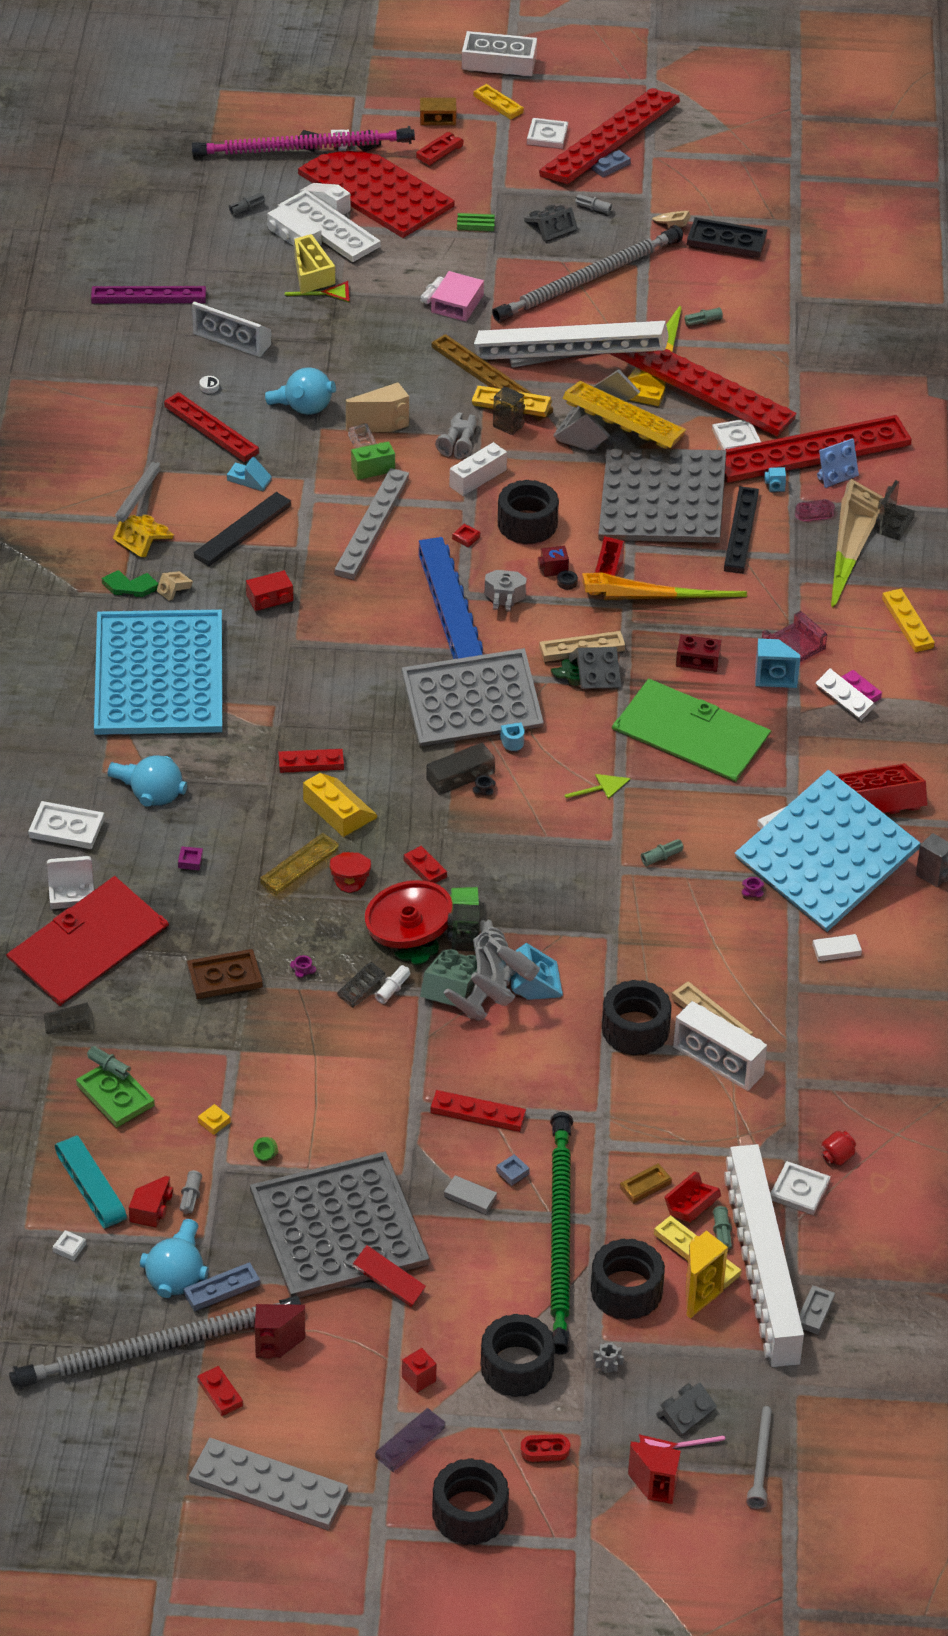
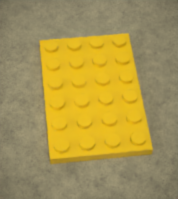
M582 381L577 382L566 390L562 398L567 400L566 403L570 406H580L585 409L586 413L593 416L595 414L602 416V420L610 424L615 422L621 425V429L627 432H637L640 438L645 440L652 439L657 442L658 446L665 449L674 446L684 436L686 431L683 427Z

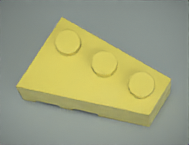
M310 234L294 239L295 262L301 294L334 285L335 265L313 235Z

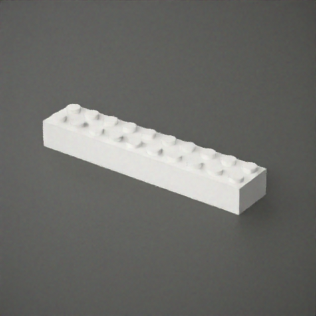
M759 1145L730 1147V1156L726 1157L728 1172H724L725 1185L730 1186L728 1192L729 1203L734 1204L735 1208L733 1209L734 1223L739 1225L737 1237L738 1241L743 1243L741 1247L742 1259L747 1261L748 1264L746 1265L747 1280L752 1282V1285H750L751 1298L756 1299L755 1316L756 1319L760 1318L761 1321L759 1324L760 1337L765 1338L764 1355L765 1358H769L771 1367L799 1365L804 1333Z

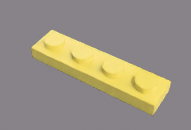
M671 1215L654 1228V1235L688 1260L689 1244L697 1235ZM728 1259L726 1260L723 1289L727 1288L741 1276V1269Z

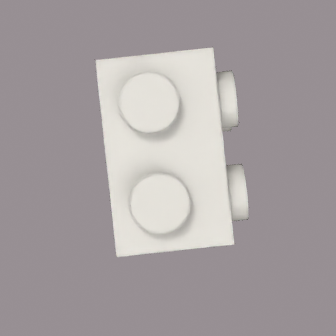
M91 857L57 858L47 861L50 909L72 907L94 891Z

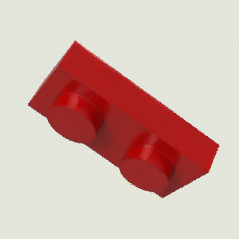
M422 846L404 854L403 861L423 881L436 884L447 878V871Z
M219 1366L197 1376V1382L221 1417L243 1407L242 1398Z

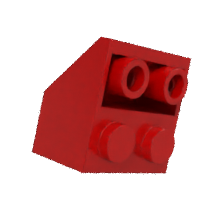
M631 1441L628 1475L648 1500L673 1504L678 1482L681 1451L671 1447H659L645 1442Z

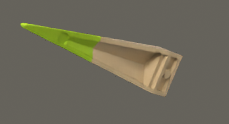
M852 479L847 483L841 502L831 607L836 605L854 564L882 512L885 500L881 495Z

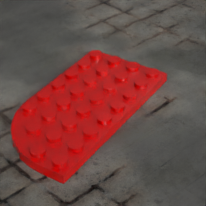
M360 151L333 152L322 154L298 168V175L311 183L335 184L350 193V206L401 238H405L455 206V200L378 154Z

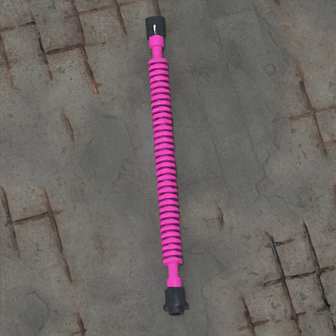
M408 126V128L389 131V133H378V130H375V134H373V130H370L371 134H369L367 130L366 134H364V131H361V135H359V131H356L357 135H354V131H352V135H350V132H347V136H345V132H342V136L338 132V136H336V133H333V137H331V133H328V137H326V133H323L324 137L319 134L317 138V134H314V138H312V134H309V138L305 135L303 139V135H300V139H298V135H295V139H293V136H290L291 139H289V136H286V140H284V136H281V140H279L278 136L276 140L272 137V141H270V137H267V141H265V137L262 138V141L258 138V142H256V138H253V142H251V138L248 139V142H246V139H243L244 143H242L241 139H239V143H237V139H234V143H232V140H229L228 144V141L225 140V144L215 145L214 143L192 142L193 157H201L225 151V154L228 155V151H230V155H232L233 151H235V154H238V150L240 154H243L242 150L247 154V150H249V153H252V149H254V153H257V149L261 153V149H263V152H266V148H268V152H271V148L275 152V148H277V151H280V147H282V151H285V147H287V151H290L289 147H291V150H294L295 146L296 150H299V146H301V150H304L303 146L308 149V146H310V149H313V145H315V149H318V145L320 148H322V145H324V148H327V144H329V148H332V144H334L335 148L336 144H338V147H341V143H343V147L346 146V143L350 147V143L355 146V142H357V146H360V142L364 146V142H367V145H369V141H371V145H374V141H376V145H379V141L383 140L402 143L409 142V144H412L411 140H415L414 129Z

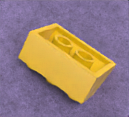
M319 773L303 782V801L343 837L377 818V814L335 777Z
M707 1230L700 1236L694 1237L689 1244L686 1274L687 1317L690 1319L720 1295L724 1288L728 1247Z

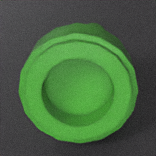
M270 1137L257 1139L253 1146L255 1156L262 1161L271 1160L279 1152L276 1141Z

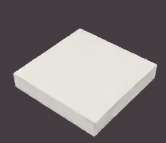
M533 118L527 137V144L563 149L568 122Z
M743 419L712 424V431L721 450L761 442L753 424Z
M786 1161L770 1193L771 1199L774 1202L814 1215L830 1183L831 1176Z

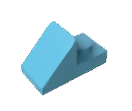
M252 457L246 466L235 463L227 473V481L264 491L272 479V476L255 457Z

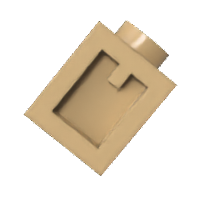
M180 571L162 573L157 592L167 600H173L176 591L190 589L193 581Z

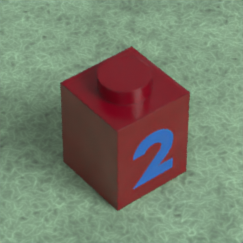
M565 546L541 548V557H538V567L542 569L544 577L557 576L560 572L569 570V557Z

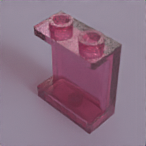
M802 611L794 614L793 624L773 634L768 630H764L762 632V639L781 640L800 654V662L826 649L828 634Z

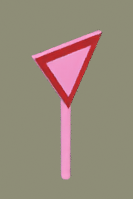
M639 1434L640 1442L659 1447H671L673 1449L724 1441L726 1439L725 1436H717L674 1443Z

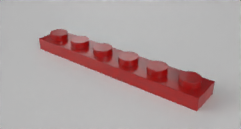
M178 392L164 401L165 408L243 462L259 454L258 446Z

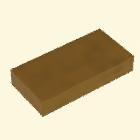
M658 1163L621 1182L620 1189L634 1204L672 1184V1178Z

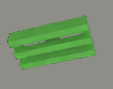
M458 213L457 230L494 231L495 215Z

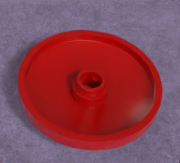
M421 880L405 881L382 890L370 901L365 911V923L368 933L376 942L392 948H412L426 944L446 931L452 922L454 907L451 896L440 885Z

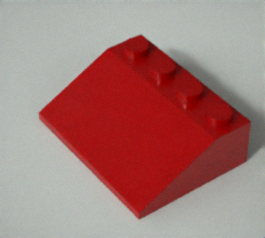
M905 763L836 775L882 813L896 814L900 810H919L922 806H928L926 781Z

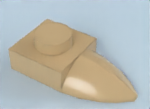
M678 211L653 217L652 220L667 224L668 228L672 225L682 228L686 226L691 216L689 211Z

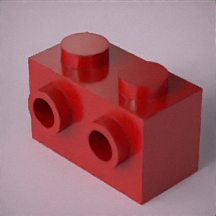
M285 570L246 580V596L254 611L294 601L293 584Z

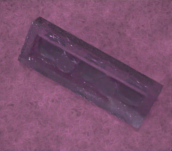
M426 1408L375 1452V1458L394 1472L445 1428V1421L429 1408Z

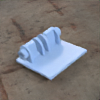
M853 438L819 450L822 469L817 473V477L819 480L824 481L825 488L859 476Z

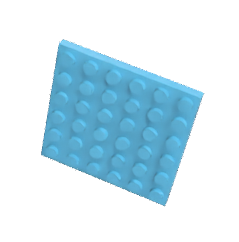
M827 770L735 852V856L823 930L828 932L920 849L921 843L835 774Z

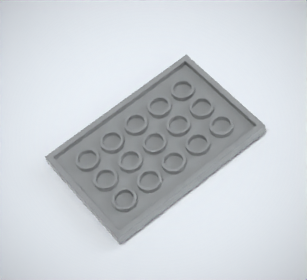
M525 648L402 667L401 669L419 746L501 734V725L522 722L524 730L543 727L544 722Z

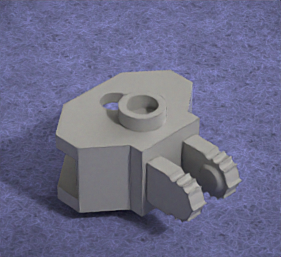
M495 570L486 574L484 595L493 601V610H498L499 605H505L506 611L511 612V607L514 606V603L524 600L526 597L527 578L516 571Z

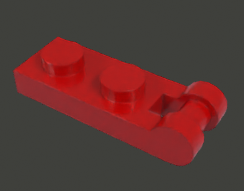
M446 132L417 151L416 158L430 166L454 149H460L464 144V140L460 137H454V134L451 132Z

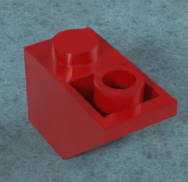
M164 1176L135 1189L129 1205V1222L157 1228L160 1219L165 1218L166 1203L171 1201L174 1188L170 1185L169 1176Z

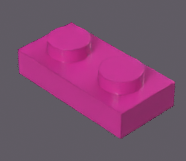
M854 670L842 676L844 680L875 703L881 699L882 692Z

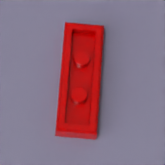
M368 1245L365 1246L352 1265L410 1307L414 1305L426 1288L423 1283Z

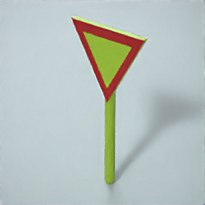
M348 281L323 291H309L302 294L301 292H285V296L328 295L350 303Z

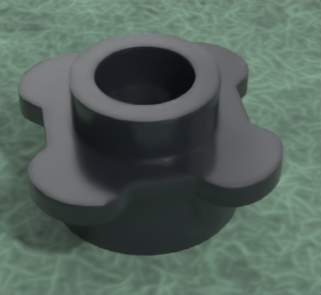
M482 775L475 779L476 785L473 787V793L487 796L493 795V787L496 785V782L491 777Z

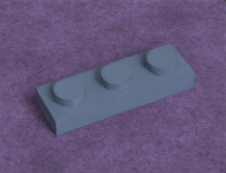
M249 1262L184 1288V1295L195 1312L260 1286V1279Z

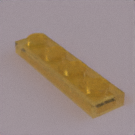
M321 833L260 878V884L277 895L338 850V843L325 833Z

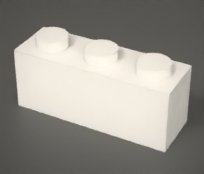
M285 204L267 213V228L294 246V239L310 234L313 235L319 245L322 244L321 229Z
M493 442L450 468L449 487L462 496L478 488L507 470V452Z

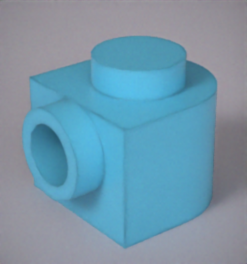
M785 467L768 468V472L764 474L765 484L769 485V492L785 491Z
M522 722L501 725L500 738L507 750L517 751L524 746Z

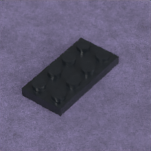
M695 217L687 238V245L760 258L768 230Z

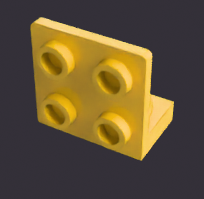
M130 515L125 522L119 521L113 539L138 556L146 557L153 539H173L174 534L168 531L169 528L165 525L156 523L154 518L149 515Z

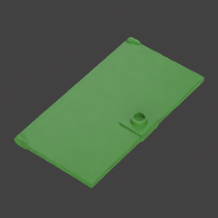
M651 679L645 682L612 726V729L734 782H737L742 772L771 734L770 729Z

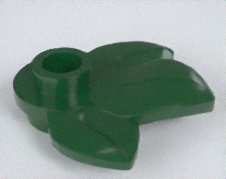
M565 659L562 661V667L551 668V673L557 678H566L570 685H580L577 662H570L569 659Z
M434 939L417 947L401 948L395 952V956L403 961L411 960L413 965H420L427 962L430 956L438 952L439 944Z

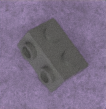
M701 1382L693 1386L688 1383L679 1389L678 1393L680 1395L675 1399L670 1397L660 1404L662 1409L656 1413L658 1418L665 1416L678 1436L717 1408V1405Z

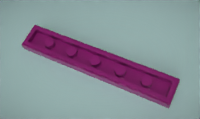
M92 286L91 304L206 303V286Z

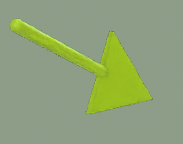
M595 774L600 784L599 786L565 794V798L603 789L609 799L631 778Z

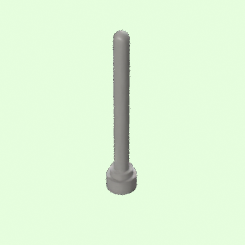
M769 1406L762 1408L754 1484L747 1493L746 1503L754 1509H762L767 1504V1493L763 1486L772 1413Z

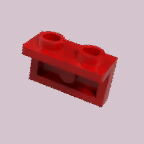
M694 1171L665 1195L664 1199L669 1214L672 1217L691 1222L704 1210L713 1205L722 1195L719 1188L702 1183L699 1172Z

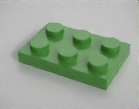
M98 1066L76 1079V1085L116 1128L155 1106L154 1099L130 1074L126 1079L122 1080L112 1072L104 1071L102 1066Z

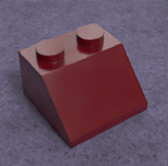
M256 1304V1357L266 1359L281 1358L306 1338L305 1305Z

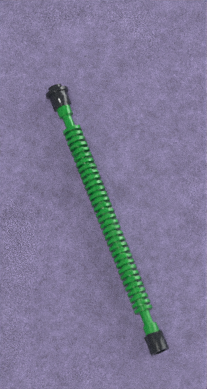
M558 1112L550 1118L552 1136H555V1144L557 1145V1148L552 1151L550 1314L555 1318L552 1332L555 1339V1354L563 1355L570 1350V1332L567 1331L565 1318L570 1314L571 1152L566 1148V1145L569 1142V1136H571L573 1117L565 1112Z

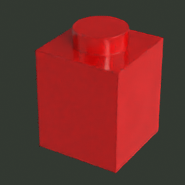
M423 1348L402 1359V1378L416 1393L436 1382L437 1364Z

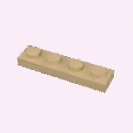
M621 631L539 642V649L544 662L569 659V654L572 651L583 647H617V652L625 651V642Z
M686 982L672 992V999L683 1008L693 1001L752 1036V1031L690 982Z

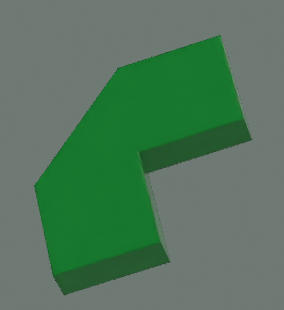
M117 570L102 578V584L114 595L127 593L134 594V597H144L156 591L159 585L148 573L130 581L122 572Z

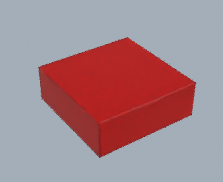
M464 523L452 534V540L470 547L480 538L481 532Z

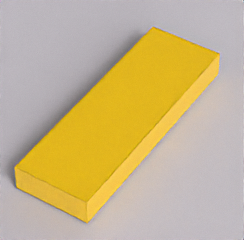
M488 84L473 92L474 97L510 120L524 113V107Z

